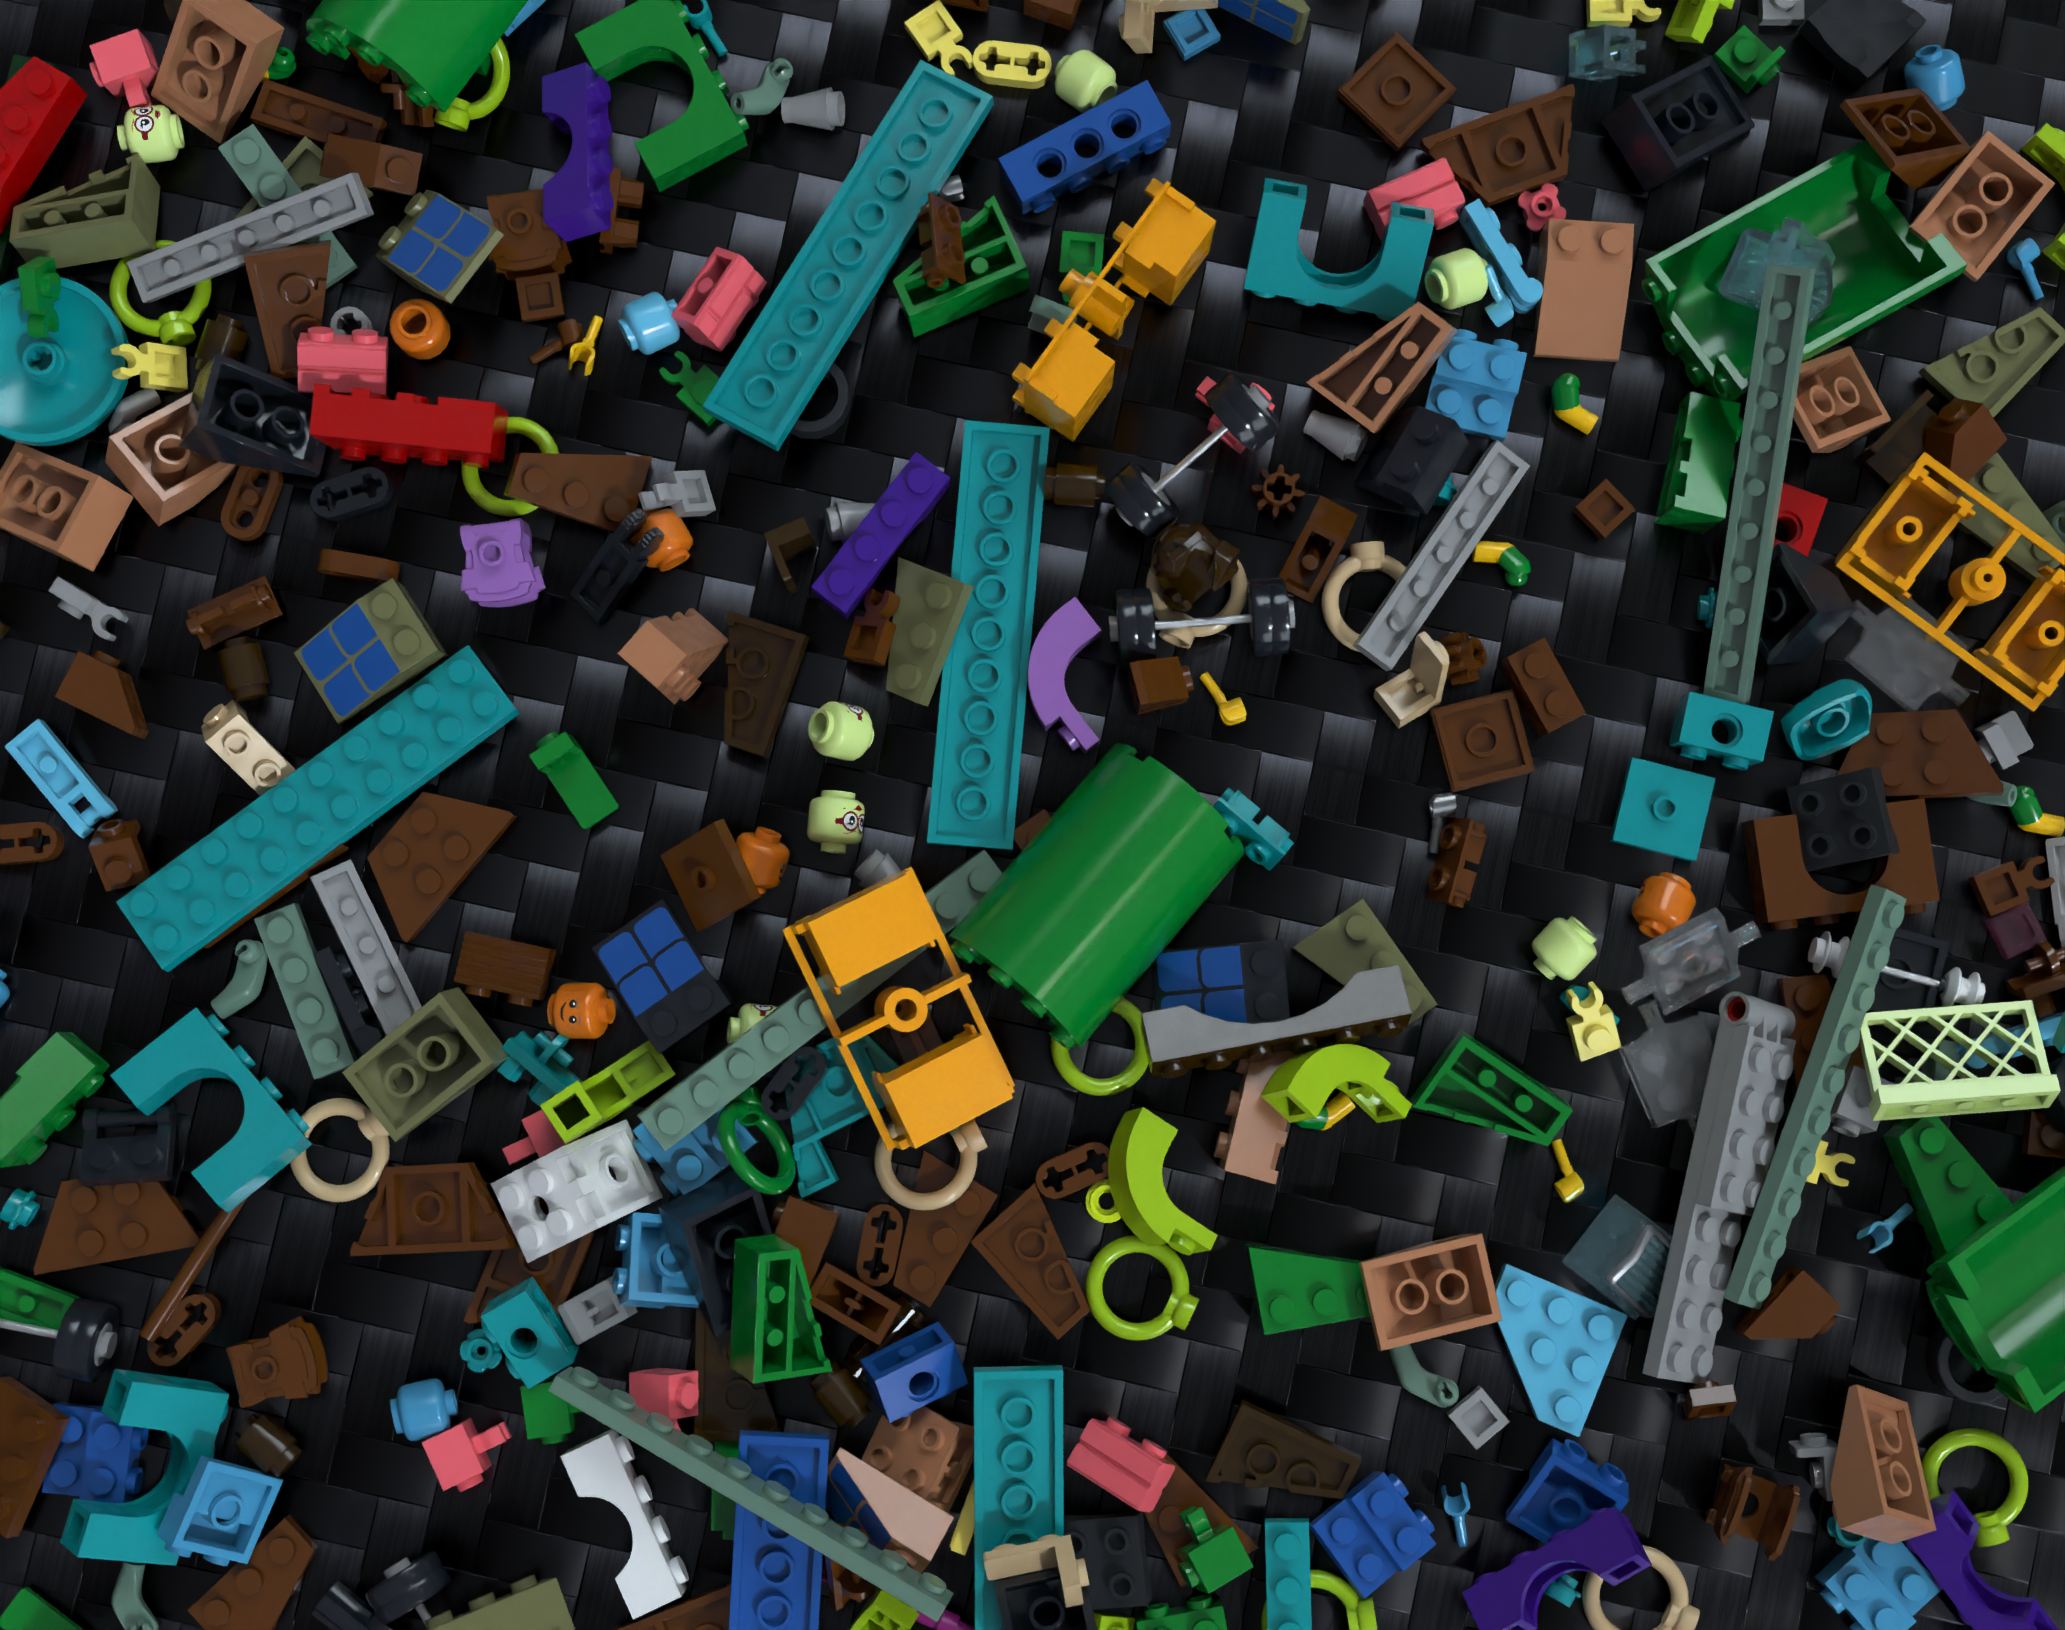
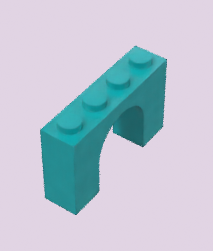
M1265 178L1243 289L1251 290L1253 294L1263 298H1273L1276 295L1293 298L1296 303L1306 306H1314L1317 303L1332 305L1338 311L1348 314L1358 313L1359 311L1374 313L1378 318L1385 321H1392L1415 304L1434 227V209L1392 201L1381 247L1372 261L1354 272L1345 274L1329 273L1310 263L1299 245L1298 235L1306 203L1307 185Z
M194 1008L110 1076L133 1104L146 1116L152 1114L180 1090L197 1080L222 1078L238 1085L243 1095L245 1107L243 1121L239 1130L226 1145L191 1172L216 1204L229 1213L312 1145L304 1135L310 1127L294 1108L288 1113L282 1109L277 1101L283 1095L267 1076L259 1081L250 1071L256 1063L239 1044L232 1049L223 1039L230 1032L214 1013L206 1018L197 1008Z
M114 1369L101 1412L118 1425L165 1431L171 1446L169 1465L160 1482L146 1495L134 1501L110 1503L73 1499L60 1543L79 1558L176 1566L179 1555L165 1549L166 1542L156 1534L174 1493H185L200 1456L214 1458V1443L220 1424L225 1420L228 1413V1398L230 1394L210 1381Z

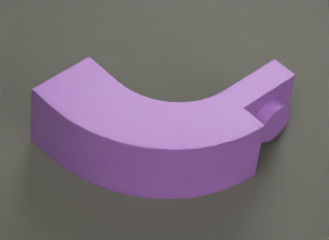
M1074 597L1047 620L1034 642L1028 666V691L1034 713L1043 729L1047 731L1059 721L1063 727L1058 730V733L1072 751L1079 747L1086 754L1099 744V738L1070 702L1065 690L1064 676L1072 659L1100 637L1101 629L1078 599Z

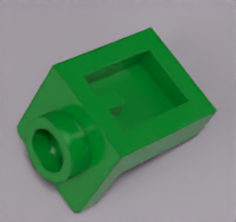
M1743 25L1714 54L1713 59L1719 68L1743 91L1748 93L1757 83L1765 87L1782 70V67L1777 63L1786 50L1779 46L1772 52L1755 34Z

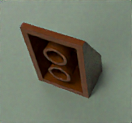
M1920 88L1846 99L1840 105L1841 109L1886 165L1914 190L1940 185L1972 150L1931 98Z

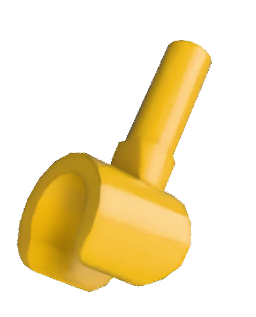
M593 316L585 338H583L582 342L575 343L570 348L567 366L569 370H571L572 364L575 361H583L586 363L584 376L591 374L595 358L594 341L603 322L601 317Z
M1208 672L1199 677L1215 699L1214 701L1217 704L1221 720L1224 724L1231 726L1246 720L1247 713L1240 697L1227 701L1224 693Z
M1558 1139L1552 1141L1551 1144L1564 1177L1554 1183V1187L1562 1200L1568 1203L1583 1193L1584 1183L1573 1170L1572 1165H1570L1562 1140Z

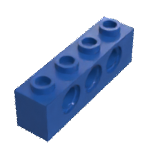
M1148 80L998 158L999 173L1022 215L1031 210L1034 213H1039L1052 206L1056 202L1055 197L1069 190L1071 193H1077L1085 189L1093 182V177L1106 170L1108 174L1115 173L1129 164V158L1142 151L1145 154H1151L1162 148L1167 143L1166 139L1170 136L1172 123ZM1126 125L1132 128L1134 134L1129 138L1123 139L1117 137L1112 130L1117 126ZM1087 144L1093 146L1098 153L1091 158H1083L1075 150L1079 146ZM1045 164H1053L1061 172L1053 178H1047L1042 176L1038 170Z

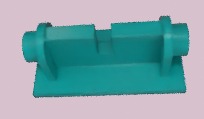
M1228 788L1213 805L1229 824L1224 831L1226 835L1230 838L1233 835L1239 837L1247 856L1253 862L1263 865L1269 871L1294 844L1288 838L1290 833L1268 815L1259 825L1252 821L1261 809L1239 790L1235 793L1232 789Z

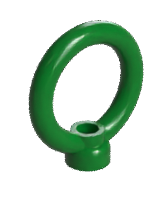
M748 1087L720 1111L717 1120L719 1142L727 1161L745 1183L764 1194H781L792 1185L795 1177L794 1154L779 1124L774 1119L768 1117L763 1111L761 1105L763 1091L757 1087ZM736 1119H738V1123L742 1126L756 1125L767 1137L778 1161V1174L776 1177H769L761 1173L747 1159L736 1137Z

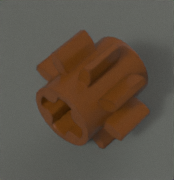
M1282 464L1279 465L1276 473L1271 475L1268 471L1262 469L1259 476L1264 484L1252 485L1250 493L1260 495V501L1257 503L1255 510L1260 511L1265 508L1271 511L1272 520H1275L1278 513L1284 509L1287 514L1292 516L1296 509L1291 500H1302L1305 492L1295 490V484L1300 475L1294 474L1290 477L1285 474ZM1274 484L1281 485V492L1284 493L1281 501L1274 500V493L1271 492Z
M1467 631L1462 633L1455 632L1440 637L1441 644L1449 655L1450 664L1446 679L1450 678L1452 685H1462L1479 680L1480 677L1477 670L1484 668L1487 663V655L1482 642L1477 637L1469 638Z

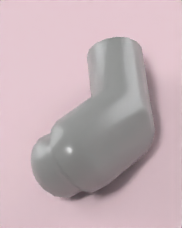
M143 388L120 400L108 424L110 435L134 424L137 416L160 405L161 400L156 390Z

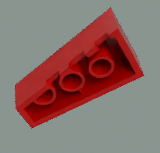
M35 56L0 89V235L12 218L13 207L22 202L88 96L70 76Z
M314 383L309 435L338 451L340 458L351 461H365L366 455L381 456L380 459L382 461L390 463H406L407 457L422 458L421 462L435 466L448 465V460H463V465L468 467L488 468L489 462L504 463L509 413L494 402L437 397L436 405L430 404V399L411 393L397 392L395 400H389L388 396L373 393L371 389L352 387V395L350 396L336 393L331 389V385Z

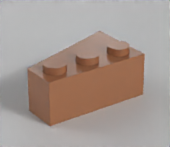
M1417 302L1375 332L1372 337L1354 350H1350L1339 358L1340 360L1306 383L1371 432L1381 435L1458 330L1428 307Z
M694 608L688 609L685 616L681 612H676L672 616L674 621L666 615L647 620L618 652L631 667L673 704H676L680 698L686 701L695 693L701 684L698 678L729 644V639Z
M1287 1050L1274 1053L1272 1058L1265 1061L1250 1062L1248 1058L1238 1060L1236 1073L1243 1074L1238 1091L1233 1089L1230 1091L1225 1108V1115L1231 1116L1227 1133L1219 1132L1213 1155L1220 1158L1218 1166L1223 1170L1276 1185L1279 1171H1275L1280 1149L1285 1146L1288 1134L1285 1130L1288 1121L1260 1095L1278 1067L1297 1054Z

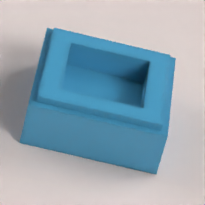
M1205 9L1182 10L1163 21V27L1183 61L1220 41L1221 35Z

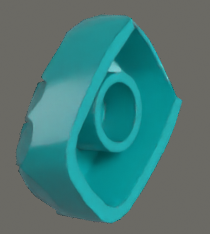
M1851 679L1837 680L1814 691L1810 696L1786 712L1781 719L1782 729L1789 746L1797 757L1808 761L1827 756L1859 741L1870 733L1869 728L1872 715L1871 696L1861 683Z

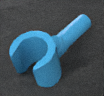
M2027 238L2024 241H2019L2009 249L2006 259L2010 266L2021 271L2033 300L2044 297L2031 262L2040 255V249L2033 239Z
M1460 1482L1462 1493L1459 1496L1450 1497L1447 1495L1446 1486L1443 1485L1441 1487L1445 1512L1451 1515L1454 1521L1458 1547L1468 1546V1538L1465 1526V1513L1470 1509L1467 1487L1463 1482Z

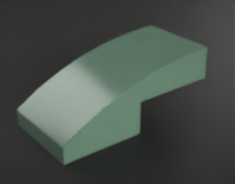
M1035 295L1029 310L1033 314L1027 328L1045 334L1044 329L1052 318L1063 325L1074 309ZM1076 316L1075 319L1072 321V323H1073V322L1076 323V321H1077V316Z

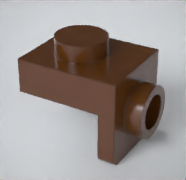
M113 819L101 824L95 830L88 846L106 892L141 884L151 876L137 839L141 828L137 819L125 822L122 819Z

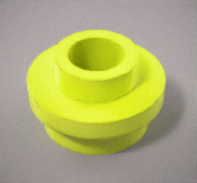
M1109 1179L1094 1183L1089 1188L1085 1199L1089 1214L1095 1220L1102 1223H1113L1121 1219L1122 1217L1115 1204L1110 1209H1104L1098 1202L1099 1197L1103 1193H1111Z

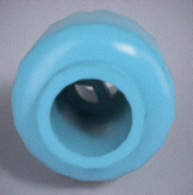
M651 292L626 304L622 308V319L617 322L632 351L638 349L641 353L650 355L679 340L680 330L678 324L671 317L677 307L674 299L666 302L661 294Z

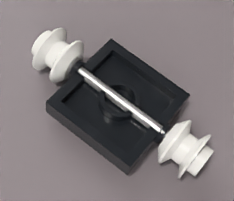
M1897 928L1889 947L1890 956L1888 963L1880 972L1874 989L1875 999L1868 1011L1883 1012L1934 1008L1937 993L1943 1007L1952 1006L1955 1002L1959 1003L1960 1006L1981 1004L1985 995V984L1981 983L1980 975L1977 972H1973L1968 979L1962 978L1959 967H1954L1943 977L1942 972L1950 942ZM1825 931L1820 938L1815 937L1811 942L1808 952V961L1813 963L1814 972L1819 973L1826 966L1831 968L1832 976L1838 978L1850 944L1849 937L1844 936L1839 943L1832 941L1829 931ZM1925 1021L1916 1022L1915 1024L1929 1026L1930 1023Z

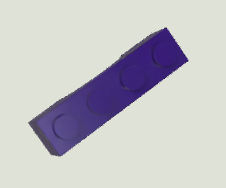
M586 62L542 76V112L564 134L572 135V147L568 159L560 171L543 184V221L565 242L611 229L610 210L613 209V197L610 192V173H612L613 165L609 155V137L612 135V128L608 119V102L611 100V91L606 79L599 76Z
M915 452L811 586L813 594L845 619H848L866 596L867 591L873 587L877 577L898 547L912 530L927 517L950 487V477L919 453Z
M1951 1490L1931 1499L1930 1503L1936 1531L1904 1540L1908 1549L1917 1554L1928 1568L1936 1586L1944 1590L1956 1605L1958 1614L1964 1623L1971 1625L1974 1630H2059L2035 1597H2017L2005 1594L1991 1587L1978 1575L1972 1565L1969 1551L1972 1549L1980 1524L1956 1492Z
M1615 1507L1601 1508L1589 1514L1586 1522L1578 1527L1553 1534L1548 1539V1544L1541 1548L1516 1555L1511 1560V1565L1497 1573L1489 1572L1479 1576L1473 1582L1474 1586L1463 1591L1462 1594L1479 1630H1537L1539 1602L1547 1587L1558 1577L1573 1571H1588L1597 1574L1612 1586H1615L1652 1564L1629 1518Z

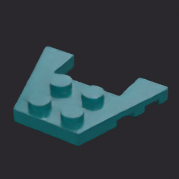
M869 1033L847 1046L879 1110L885 1107V1104L870 1080L872 1078L870 1072L888 1073L901 1065ZM834 1038L816 1046L826 1053L829 1060V1070L826 1077L802 1109L795 1116L791 1117L794 1140L792 1146L794 1160L797 1162L798 1190L801 1198L839 1180L820 1139L870 1114ZM814 1055L808 1058L800 1056L798 1061L802 1064V1069L795 1077L797 1080L801 1081L806 1074L811 1072L817 1074L818 1069L814 1066L817 1059ZM791 1084L785 1090L787 1108L791 1109L792 1104L789 1103L788 1097L795 1089Z

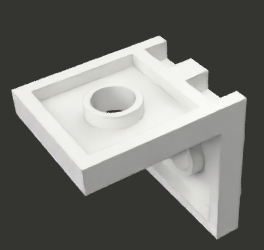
M627 1119L562 1146L491 1183L527 1263L663 1198L646 1160L633 1145L636 1138ZM608 1165L613 1169L616 1180L612 1178ZM540 1197L543 1198L548 1205V1215H546L540 1207Z

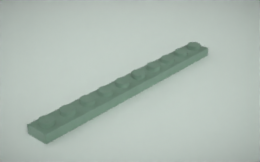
M1767 263L1703 691V695L1741 704L1749 703L1816 271V268Z
M980 850L924 893L944 935L962 921L1002 874L985 850ZM923 945L839 987L841 993L838 995L832 994L829 986L824 984L821 975H818L815 979L834 1019L836 1020L928 947ZM808 984L637 1115L665 1152L827 1027L826 1021Z
M1870 885L1723 1298L1737 1304L1760 1310L1763 1300L1770 1293L1773 1271L1777 1260L1785 1251L1786 1235L1792 1218L1796 1216L1800 1209L1802 1190L1807 1177L1815 1167V1154L1822 1135L1829 1128L1831 1121L1830 1112L1836 1095L1844 1086L1845 1070L1851 1053L1855 1051L1859 1044L1860 1028L1866 1012L1874 1002V989L1880 972L1888 963L1890 956L1889 947L1894 933L1904 918V905L1907 899L1886 888Z
M570 1366L556 1375L548 1390L549 1392L938 1622L954 1594L946 1589L945 1582L939 1577L927 1572L923 1574L907 1566L906 1559L895 1551L889 1549L882 1551L868 1543L867 1536L858 1529L850 1526L843 1528L828 1519V1513L821 1507L812 1503L804 1505L789 1496L790 1491L782 1484L772 1480L765 1482L752 1474L751 1468L743 1461L733 1457L727 1459L713 1451L712 1444L706 1439L693 1434L689 1436L674 1428V1422L667 1416L658 1412L649 1413L637 1406L635 1398L630 1394L618 1389L612 1391L598 1383V1377L591 1371L582 1367L573 1368Z

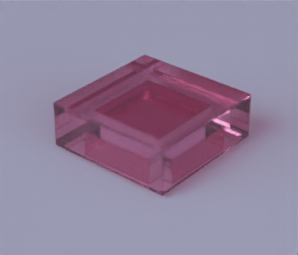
M2028 902L2005 910L1984 921L2003 959H2010L2032 948L2036 943L2047 941Z

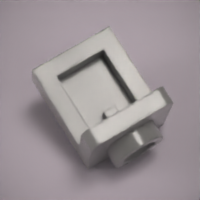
M2008 711L1973 729L1979 739L1976 742L1987 760L1999 769L2004 770L2020 762L2017 756L2032 749L2034 746L2015 711Z
M1855 1065L1847 1068L1844 1086L1838 1093L1830 1112V1122L1834 1123L1832 1128L1849 1137H1858V1135L1877 1131L1880 1121H1872L1869 1103L1872 1097L1866 1070ZM1880 1077L1882 1085L1894 1084Z
M613 1276L558 1306L564 1326L577 1345L638 1312L636 1307L620 1306V1294H613L612 1291Z

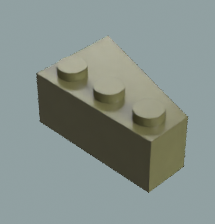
M137 153L126 158L128 165L104 175L101 169L89 174L91 181L69 191L64 186H61L13 207L9 241L27 263L38 256L55 258L56 269L155 251L160 185L140 155Z
M535 1574L510 1584L512 1593L495 1599L493 1592L467 1602L470 1611L453 1617L451 1610H448L425 1620L427 1626L425 1630H574L575 1627L557 1578L542 1579L537 1582Z

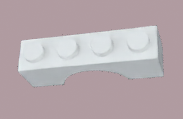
M611 1429L568 1449L560 1457L578 1497H598L611 1502L623 1512L630 1524L633 1537L632 1552L627 1564L619 1572L615 1580L632 1618L635 1619L682 1597L687 1588L685 1582L689 1580L688 1572L680 1556L673 1558L667 1541L671 1540L669 1529L661 1515L655 1517L648 1502L653 1499L651 1489L643 1475L637 1477L631 1464V1460L635 1459L627 1437L623 1435L619 1437L618 1432Z

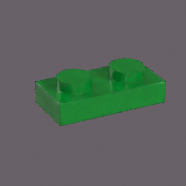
M0 1267V1318L59 1330L62 1319L70 1305L75 1300L81 1298Z

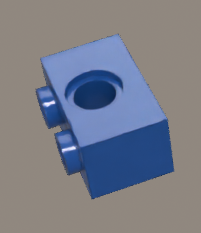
M939 1322L860 1360L873 1400L889 1423L899 1418L907 1417L916 1409L938 1398L947 1397L954 1390L968 1384L955 1343Z

